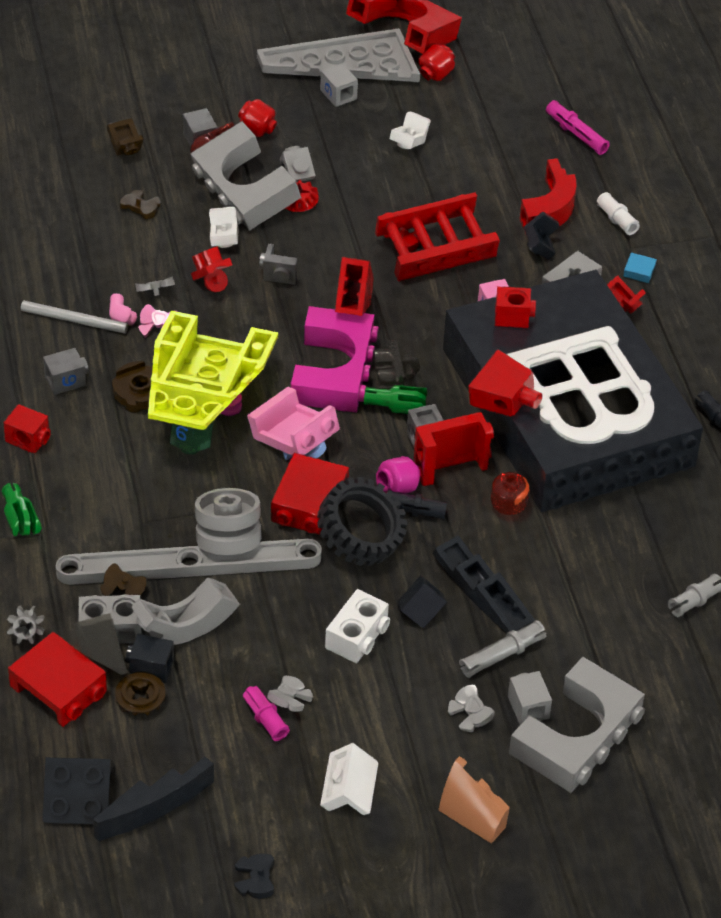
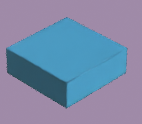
M631 253L624 269L623 277L649 283L657 259Z

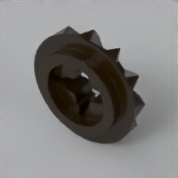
M138 672L124 677L116 687V703L121 706L123 712L130 711L134 716L137 713H145L148 716L150 711L154 709L159 710L161 703L165 701V686L158 677L150 673ZM146 692V698L139 697L135 699V693L143 694Z

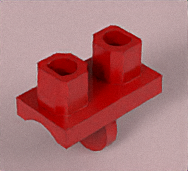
M218 246L192 256L197 271L191 273L193 281L204 277V284L209 291L216 293L224 290L228 284V278L222 269L232 266L230 257L223 260Z

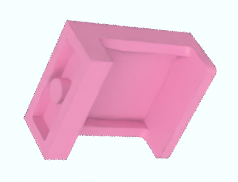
M286 387L247 415L253 439L292 456L294 453L306 455L340 430L335 407L329 405L318 412L299 404L296 390L290 387Z

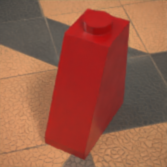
M342 257L335 312L362 316L369 308L374 282L370 261Z

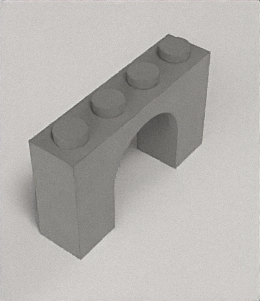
M241 121L190 154L194 162L191 166L197 177L205 179L204 182L212 194L215 192L218 194L217 197L223 207L236 208L238 224L243 223L250 231L302 197L296 181L283 166L252 184L237 185L228 181L236 168L261 153L256 136Z
M582 657L565 675L563 695L594 714L601 726L589 735L570 737L554 731L529 715L511 735L509 748L510 755L570 793L579 784L584 785L588 781L593 767L597 763L601 765L606 760L613 744H620L627 734V728L632 723L637 724L645 712V708L642 707L644 693L585 657Z

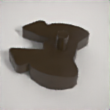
M133 190L131 194L122 197L120 209H130L141 214L144 219H150L155 216L157 207H160L161 202L157 196L145 202V200L141 199L143 197V190Z
M113 563L105 572L104 584L100 586V590L103 596H110L118 587L120 591H125L127 595L141 596L146 587V578L143 576L133 577L123 572L118 564Z

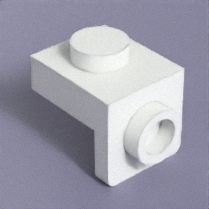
M407 112L403 126L392 129L389 139L398 142L397 145L404 149H412L424 144L431 121L414 112Z
M236 208L210 209L211 246L227 248L233 244H238L239 229Z

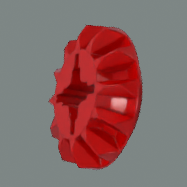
M300 179L296 183L302 198L285 208L289 211H307L318 203L317 187H312L311 182L302 183Z

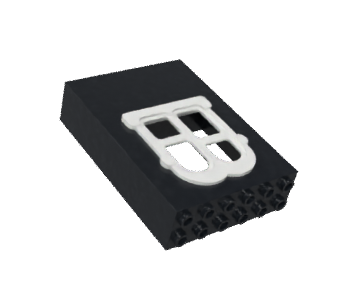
M597 269L529 287L531 288V300H536L535 317H529L528 328L495 326L496 297L446 310L443 350L468 392L470 383L497 350L502 351L533 372L534 390L543 394L538 408L534 409L523 404L514 416H507L479 408V410L482 412L486 422L491 423L495 437L521 480V476L527 479L529 493L540 512L558 509L562 506L585 501L588 498L601 494H609L621 488L635 486L641 482L662 478L665 475L681 470L685 471L696 466L703 426ZM613 362L621 376L602 383L591 384L582 371ZM566 375L572 376V379L547 387L540 385L541 382ZM623 387L629 388L639 404L635 412L631 414H614L604 406L599 398V395ZM572 390H580L594 410L596 419L587 427L570 426L562 420L549 398Z

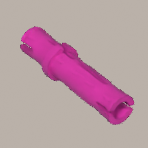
M555 100L548 104L546 113L557 120L561 128L572 132L581 141L595 150L597 154L602 155L608 150L610 142L582 122L574 111H568Z

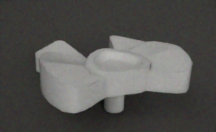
M172 276L165 280L135 284L137 292L153 289L154 296L159 295V287L175 285Z
M286 675L283 676L278 689L269 690L267 698L272 703L280 707L289 708L290 711L294 712L303 711L304 704L295 700V697L311 702L313 695L310 689H304V684L298 678Z
M467 685L461 688L456 694L455 700L449 702L448 713L450 715L463 710L469 715L459 725L462 731L473 732L475 727L486 725L495 716L494 710L484 706L478 697V690L475 685Z

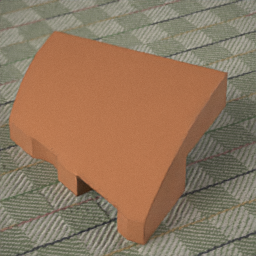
M459 756L455 760L447 778L439 811L492 844L506 828L510 807L492 792L490 786L482 778L479 781H475L463 768L467 762Z

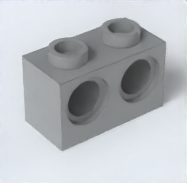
M93 595L79 597L78 626L80 645L134 643L137 634H141V627L137 623L138 617L131 607L140 599V595Z

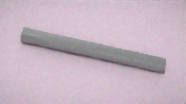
M25 300L21 304V311L124 334L128 330V323Z

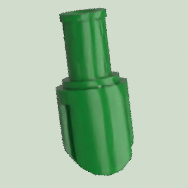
M394 385V387H391V390L366 387L364 405L389 407L392 413L408 414V410L426 406L428 389Z
M10 483L6 484L2 488V495L7 503L4 508V514L12 534L15 537L18 535V532H20L21 536L29 535L30 527L33 535L40 533L42 529L41 523L31 500L23 497L20 486L17 483H13L15 491H13Z

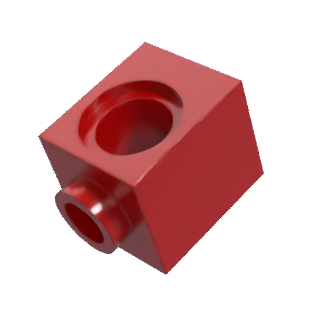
M497 286L495 326L528 328L529 317H535L536 300H531V288Z
M20 404L3 422L5 442L34 454L42 445L49 441L51 436L48 416Z

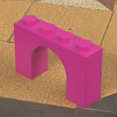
M309 306L304 328V345L337 349L346 353L351 360L337 368L295 365L291 388L296 390L299 404L317 408H326L331 405L335 407V410L357 413L359 402H364L366 385H363V381L368 382L370 376V365H367V362H373L375 346H372L371 343H376L378 337V326H374V314L364 313L362 316L335 312V309Z

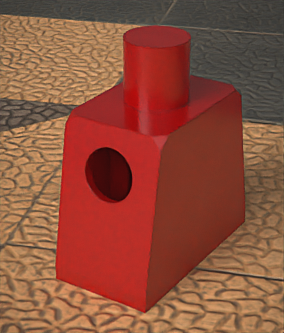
M500 350L494 353L468 386L470 405L507 416H514L523 404L534 409L538 408L543 397L541 392L534 390L533 372Z

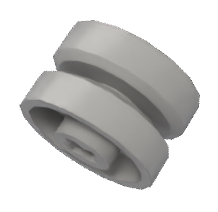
M238 488L215 489L199 496L195 502V518L197 521L196 541L198 547L216 555L242 554L257 547L262 539L261 524L259 522L261 508L258 496L250 491Z

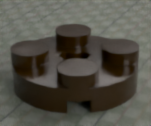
M135 361L123 365L117 370L116 377L112 380V391L115 399L121 405L126 406V410L132 413L139 412L142 409H149L153 367L145 366L144 361ZM137 383H140L142 386H143V385H146V386H144V387H136V384H137Z

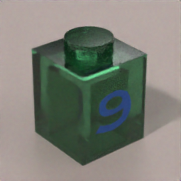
M213 422L205 430L172 424L170 444L181 449L185 454H196L198 451L210 448Z

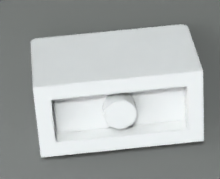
M354 743L331 752L320 805L326 810L331 811L349 804L362 815L369 814L378 769L377 760Z

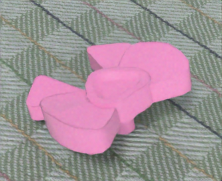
M145 305L140 313L142 325L138 327L139 331L146 338L154 325L162 329L170 312L166 313L155 310L151 305Z

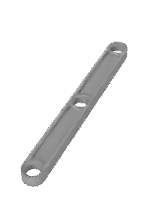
M313 539L263 541L253 550L235 555H216L206 552L198 546L68 554L57 560L56 575L61 583L68 585L103 583L105 572L113 563L118 564L123 572L133 577L143 576L146 580L310 569L318 566L321 562L322 547L320 543ZM304 550H312L316 555L304 557L300 553ZM194 558L197 560V563L189 566L183 564L182 560ZM69 565L77 568L74 573L70 574L62 571L64 567Z

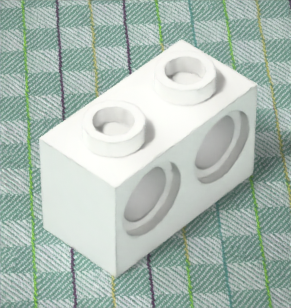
M357 589L326 628L325 648L357 664L364 654L368 655L379 633L384 634L390 624V618L388 617L389 604Z

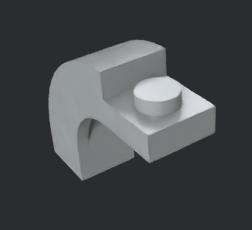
M207 577L189 597L181 602L169 606H159L138 599L131 608L138 617L137 623L145 631L149 632L152 637L171 640L176 645L191 641L210 632L225 621L237 609L240 603L226 584Z

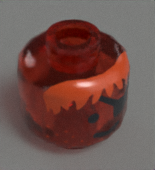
M506 472L498 475L492 483L491 504L493 508L505 515H515L525 510L529 498V483L527 479L515 472Z

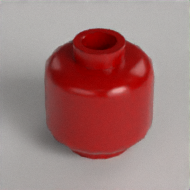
M433 44L419 58L420 74L427 80L441 81L455 67V55L452 50L443 44Z
M255 99L252 102L248 100L238 114L240 122L243 121L256 137H261L265 133L271 134L277 125V121L274 120L276 116L275 110L260 99Z

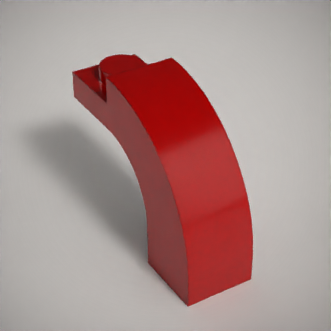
M557 158L547 160L545 180L550 192L541 197L521 200L519 219L523 229L525 225L541 212H545L557 220L560 226L569 219L573 212L577 186L575 174L567 175L566 170L561 168Z

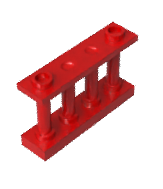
M476 192L466 195L461 194L454 198L377 216L376 236L389 234L399 254L394 272L398 281L492 258L497 255L500 241L497 233L483 234L473 215L477 200ZM462 216L473 238L458 240L448 219ZM438 222L448 244L434 246L424 225ZM403 227L405 230L414 228L424 250L413 253L409 252L399 232L400 228Z

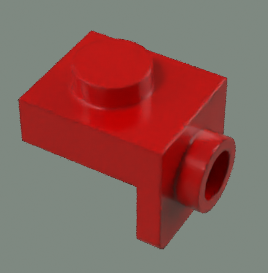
M618 275L607 284L625 312L628 311L632 314L643 304L639 299L646 292L642 289L635 295Z

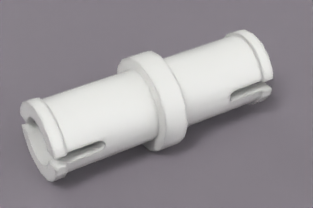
M608 192L602 193L598 197L597 206L608 214V218L612 223L618 224L627 235H632L638 231L640 227L639 221L628 213V209L624 204H619Z

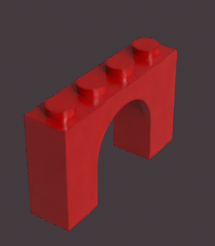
M349 0L346 15L364 24L388 16L409 20L404 44L422 54L433 44L445 45L456 40L462 17L428 0Z

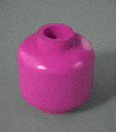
M405 456L382 462L376 473L377 485L379 483L384 485L383 492L385 493L389 490L403 494L411 493L416 490L420 479L418 466L409 457Z

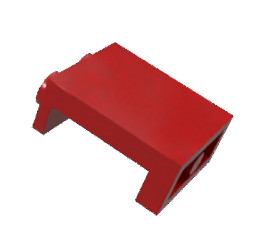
M482 412L416 427L413 461L420 470V481L423 486L434 484L436 469L475 460L481 471L488 470V461L492 457L490 442L494 438V431L491 423L486 422Z
M294 453L272 499L271 521L282 526H289L320 535L323 528H318L317 525L320 519L317 518L319 507L334 486L342 480L345 481L349 478V467Z
M55 632L49 634L8 667L10 687L18 693L23 689L31 692L56 712L57 722L62 727L71 720H76L84 709L93 702L99 701L107 691L106 672Z

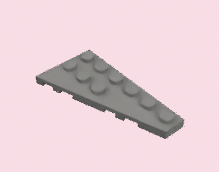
M399 28L257 50V59L263 73L321 76V70L343 63L359 79L420 82V73L408 46L404 44L405 40Z

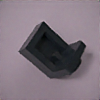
M541 212L525 225L524 230L529 240L527 245L534 254H540L549 260L556 254L549 235L557 230L560 225L557 220L545 212Z

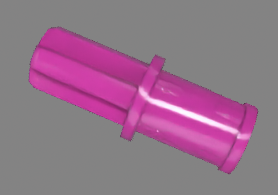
M257 686L248 687L243 693V698L255 713L254 719L258 723L263 724L274 741L284 739L289 734L290 729L278 715L276 705L270 703Z

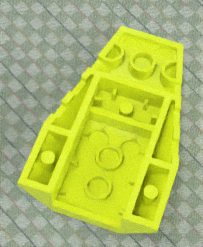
M171 311L155 340L148 419L205 430L264 369L277 341L278 332L251 327L243 344L197 334L198 316Z

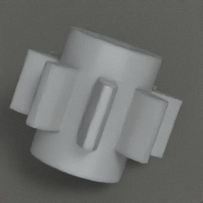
M18 606V616L9 615L7 619L10 623H13V626L8 629L7 634L14 633L18 637V644L22 639H28L33 644L35 633L43 635L45 629L38 625L45 617L44 615L37 616L34 613L35 606L25 611L21 606ZM22 619L26 623H32L30 630L26 626L20 627Z

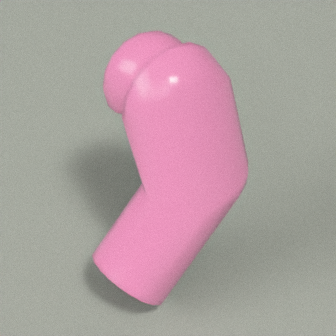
M121 294L111 295L110 318L128 323L129 326L133 325L137 320L136 312L123 305L124 297Z

